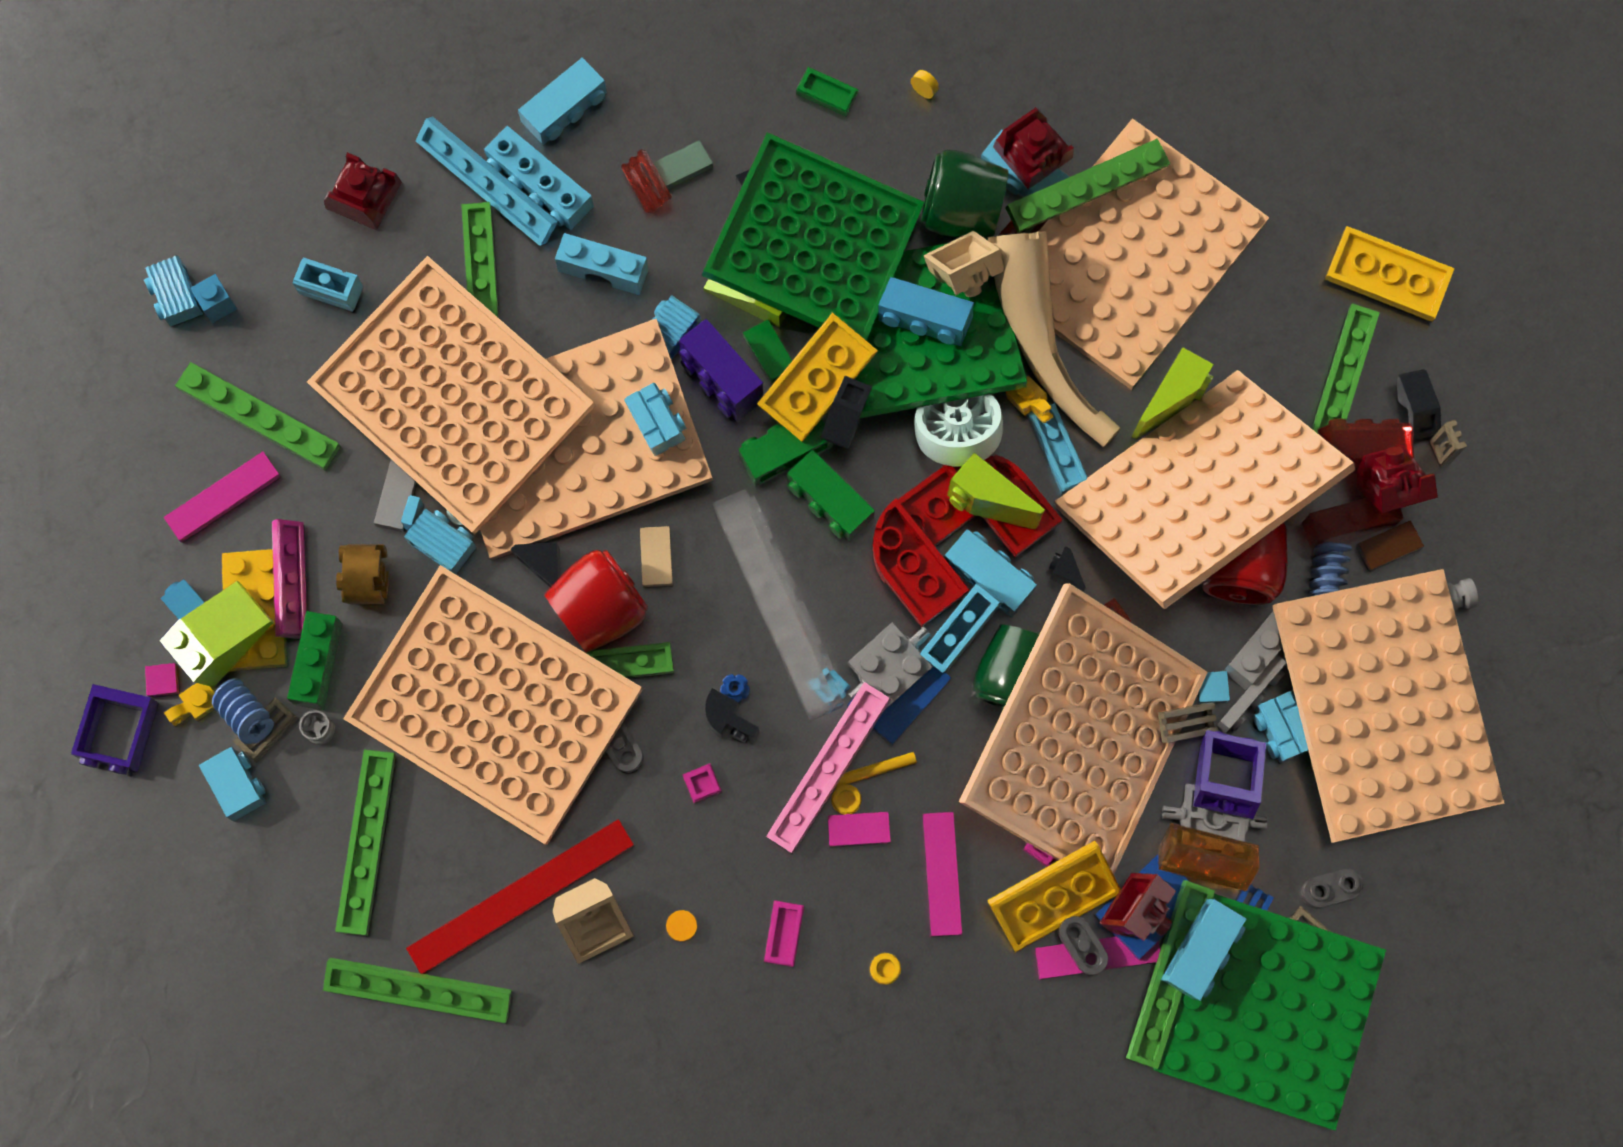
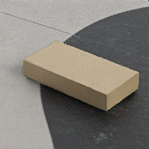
M670 526L640 528L643 588L673 586Z

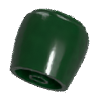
M948 149L942 151L941 154H936L930 177L927 179L921 222L925 224L926 229L940 235L962 237L974 231L983 238L993 237L1005 196L1008 169L973 154Z
M1001 624L998 627L975 673L973 689L977 692L976 697L979 700L994 706L996 703L1001 704V709H1004L1040 634Z

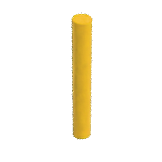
M910 752L845 772L835 788L916 764L915 754Z

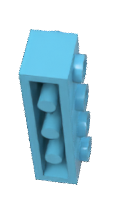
M506 126L484 148L487 158L486 162L498 172L503 173L511 183L520 190L522 189L541 208L546 209L558 221V226L565 225L569 230H572L594 207L592 196L509 126Z

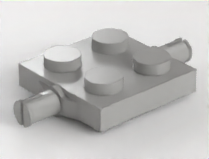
M893 622L889 624L847 662L860 681V684L848 693L850 699L858 693L865 682L891 699L887 705L888 708L933 667L920 655L921 651L919 649V646L931 637L929 631L919 639L927 630L925 627H922L910 638L904 635Z
M1194 784L1185 785L1184 802L1181 808L1163 806L1162 810L1164 812L1162 819L1180 820L1182 827L1181 846L1243 852L1245 834L1248 827L1267 829L1266 822L1268 818L1266 816H1255L1254 819L1194 807Z

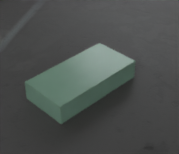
M699 140L649 164V167L662 192H665L712 169L713 163Z

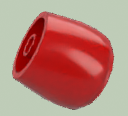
M1285 524L1279 525L1201 582L1200 585L1204 592L1212 597L1238 604L1263 605L1273 602L1283 591L1287 576V528Z
M593 550L581 557L544 593L550 605L586 653L608 644L636 628L644 621L646 611L648 610L647 604L634 587L635 583L625 570L623 571L607 550Z

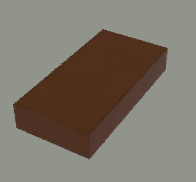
M1410 520L1358 543L1356 547L1370 572L1422 549L1424 544Z

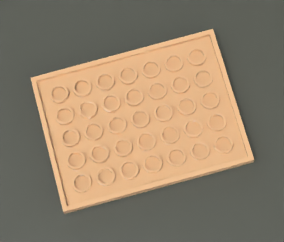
M1133 118L1093 167L1157 138L1170 164L1164 169L1049 219L1039 230V232L1046 231L1055 334L1130 390L1135 387L1270 218Z
M429 256L407 276L307 381L313 389L474 535L596 406L588 396Z
M657 319L546 358L552 366L588 396L596 406L480 529L489 558L492 561L512 554L511 548L514 545L542 543L714 480ZM652 383H656L659 390L666 389L673 402L672 405L668 406L673 415L679 413L687 428L682 431L685 437L683 442L670 447L657 456H654L624 401L627 396L641 391L642 388Z
M1237 370L1206 392L1200 401L1195 400L1192 402V404L1185 407L1054 502L1056 508L1160 606L1166 609L1355 471L1354 462Z
M440 565L343 719L543 844L548 845L644 688Z
M1444 569L1272 605L1331 842H1338L1504 804Z
M1064 584L959 803L1058 861L1087 844L1096 841L1114 875L1175 742H1162L1158 712L1192 706L1208 672L1075 586ZM1188 714L1167 718V724L1186 720ZM1182 728L1168 730V734L1179 733Z

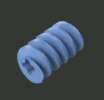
M1325 542L1313 548V553L1316 557L1312 559V565L1315 568L1311 570L1310 575L1314 579L1309 582V587L1313 591L1308 593V597L1339 591V586L1348 585V581L1340 578V575L1348 574L1350 570L1341 565L1351 561V558L1343 555V552L1351 551L1352 546L1338 542Z
M239 678L227 680L215 691L212 698L213 708L219 712V715L243 743H258L270 734L274 721L269 719V712L250 693L249 688L244 686L242 680Z

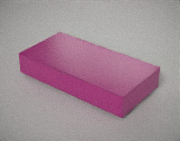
M888 812L828 815L829 847L890 843Z
M774 900L764 957L765 963L788 967L795 966L804 905Z

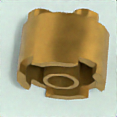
M384 544L340 545L339 562L342 563V572L337 573L336 586L337 590H342L343 603L384 604V598H387L389 587V571H386L385 563L382 562V558H388L387 549Z

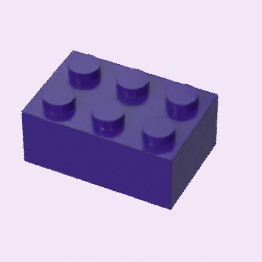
M707 319L703 320L679 339V354L682 358L680 362L682 367L689 375L695 374L699 378L701 389L709 397L713 394L719 401L717 404L719 409L727 418L732 416L738 422L758 406L757 403L764 396L763 382Z

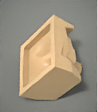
M974 231L924 255L929 271L942 284L946 282L956 295L964 292L967 297L977 296L981 293V286L988 280L989 275L993 277L1004 271L1000 249Z
M596 878L555 899L553 914L556 924L578 964L634 937L608 885Z

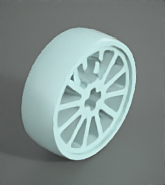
M992 394L918 407L915 413V436L918 445L927 457L937 463L947 466H963L973 453H976L985 460L995 452L1001 442L1003 415L998 401Z

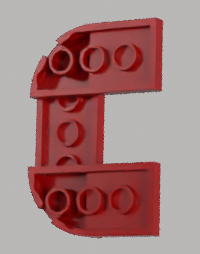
M995 454L994 456H989L984 461L1045 509L1036 529L983 517L1014 557H1017L1061 524L1063 519L1016 464ZM942 465L940 469L899 499L895 498L884 509L875 527L872 551L876 570L884 584H888L921 627L969 593V588L935 547L976 517V515L968 513L965 509L960 511L955 508L949 501L950 497L947 496L951 479L962 466Z

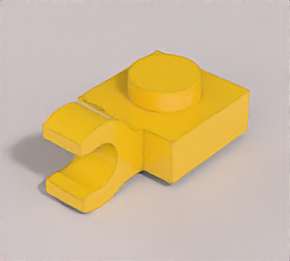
M1028 375L1026 377L1027 388L1006 391L1007 399L1024 416L1032 411L1045 424L1053 418V415L1049 412L1052 408L1046 401L1048 400L1046 392Z
M195 683L179 694L183 703L169 708L164 714L174 727L191 715H193L196 721H199L215 710L212 705V698L215 692L211 686Z

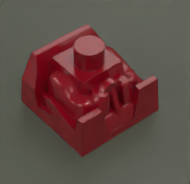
M1036 107L1005 128L993 146L1028 190L1070 161L1074 153V147L1072 145L1068 146L1055 129L1047 123L1045 115Z
M347 152L346 163L336 179L333 191H328L324 199V205L326 209L377 230L402 182L395 172L385 168L381 172L378 168L367 166L360 157Z
M1403 445L1390 447L1363 456L1357 470V489L1382 513L1438 498L1435 475L1433 473L1426 475Z
M1131 873L1099 924L1114 934L1134 938L1137 936L1144 941L1149 934H1154V932L1162 936L1170 929L1172 921L1165 916L1169 910L1166 904L1170 902L1176 891L1158 874Z

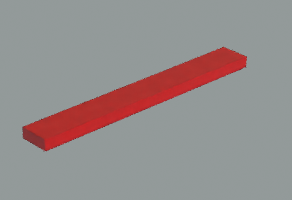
M619 819L411 944L406 950L420 974H426L634 847V844Z

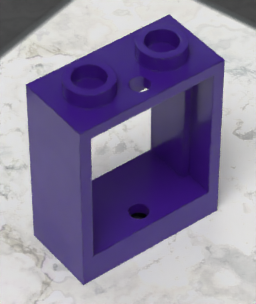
M92 684L71 754L79 758V764L97 768L98 764H104L109 766L108 771L126 775L128 770L138 772L159 703L151 697ZM105 703L142 711L127 760L90 752Z
M1206 730L1199 749L1193 806L1254 819L1261 804L1266 743L1252 738L1228 735L1220 731ZM1212 753L1252 761L1251 790L1209 782Z

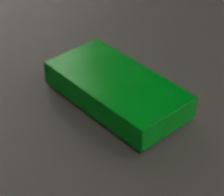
M810 67L807 68L796 88L797 95L845 117L848 115L859 93V89Z
M767 319L744 331L743 337L769 382L773 383L789 366L792 359Z

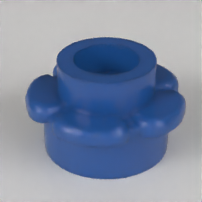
M733 674L727 675L723 679L720 692L737 702H741L742 699L747 698L750 692V687L747 685L748 680L740 674L737 676ZM735 685L738 687L736 691L732 689Z

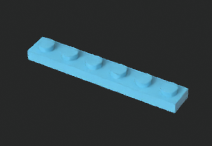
M434 117L426 118L415 141L483 199L490 202L496 210L539 246L546 244L558 221Z

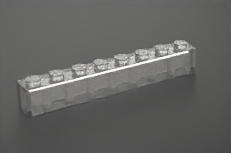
M746 489L714 502V512L809 721L811 722L843 708L842 699L846 697L840 681L834 682L830 671L834 670L828 655H822L818 648V644H821L818 632L815 627L809 628L805 618L809 617L806 606L802 600L799 602L796 600L793 593L797 590L791 574L785 576L781 565L785 564L779 548L773 549L769 541L773 536L767 522L761 523L757 515L761 510L755 496L749 497Z

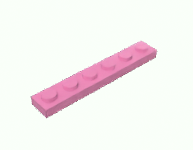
M863 683L766 837L789 852H795L891 699L867 683Z

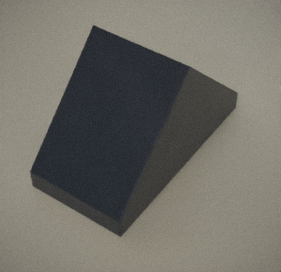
M557 542L519 544L511 548L514 557L549 588L561 576L560 549Z

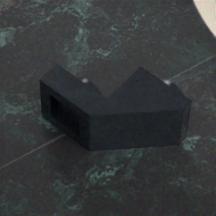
M1421 369L1397 375L1398 402L1408 409L1409 437L1417 440L1434 436L1441 428V407L1427 371Z
M844 376L832 403L821 439L848 450L859 426L860 416L870 396L872 386Z
M1065 546L1062 554L1055 553L1049 566V569L1053 570L1050 580L1061 585L1071 584L1084 592L1086 587L1070 548Z

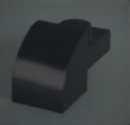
M712 688L705 704L706 717L711 730L722 739L726 730L729 729L731 730L730 735L743 743L746 740L754 743L760 733L759 727L736 715L739 709V702Z

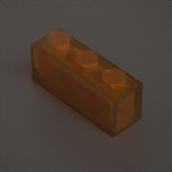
M1170 823L1158 847L1159 870L1247 891L1260 868L1259 845Z

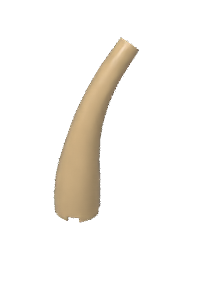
M1046 231L988 237V241L1001 251L1004 271L993 276L1003 312L1014 331L1016 342L1025 360L1043 388L1063 412L1102 447H1106L1121 428L1102 410L1098 412L1084 398L1071 380L1058 354L1052 313Z

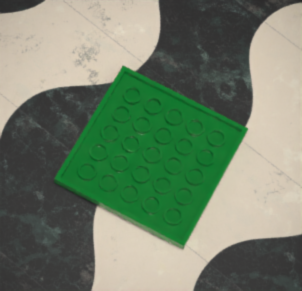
M767 132L706 263L702 276L819 328L834 313L862 338L867 340L878 314L880 300L890 277H893L924 201Z
M948 243L904 251L893 278L974 302L973 319L962 345L945 344L939 339L927 335H916L911 330L898 326L890 327L884 322L879 321V314H877L866 341L876 348L878 352L855 378L857 381L872 386V391L860 418L1027 388V379L1015 334L1003 312L994 278L989 275L988 280L981 286V293L974 297H967L964 292L957 295L954 294L953 289L946 282L942 284L929 271L924 255Z
M1214 894L1213 899L1246 918L1243 924L1245 927L1244 934L1237 943L1233 942L1227 952L1230 954V958L1222 970H1217L1212 979L1215 982L1213 989L1206 998L1202 997L1199 1001L1182 993L1159 1068H1154L1153 1071L1336 1131L1386 949Z

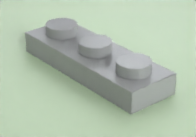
M1277 655L1216 725L1221 732L1226 733L1230 728L1236 731L1247 719L1243 714L1249 706L1255 709L1266 697L1262 692L1268 684L1274 687L1284 676L1285 673L1281 670L1287 663L1284 659Z

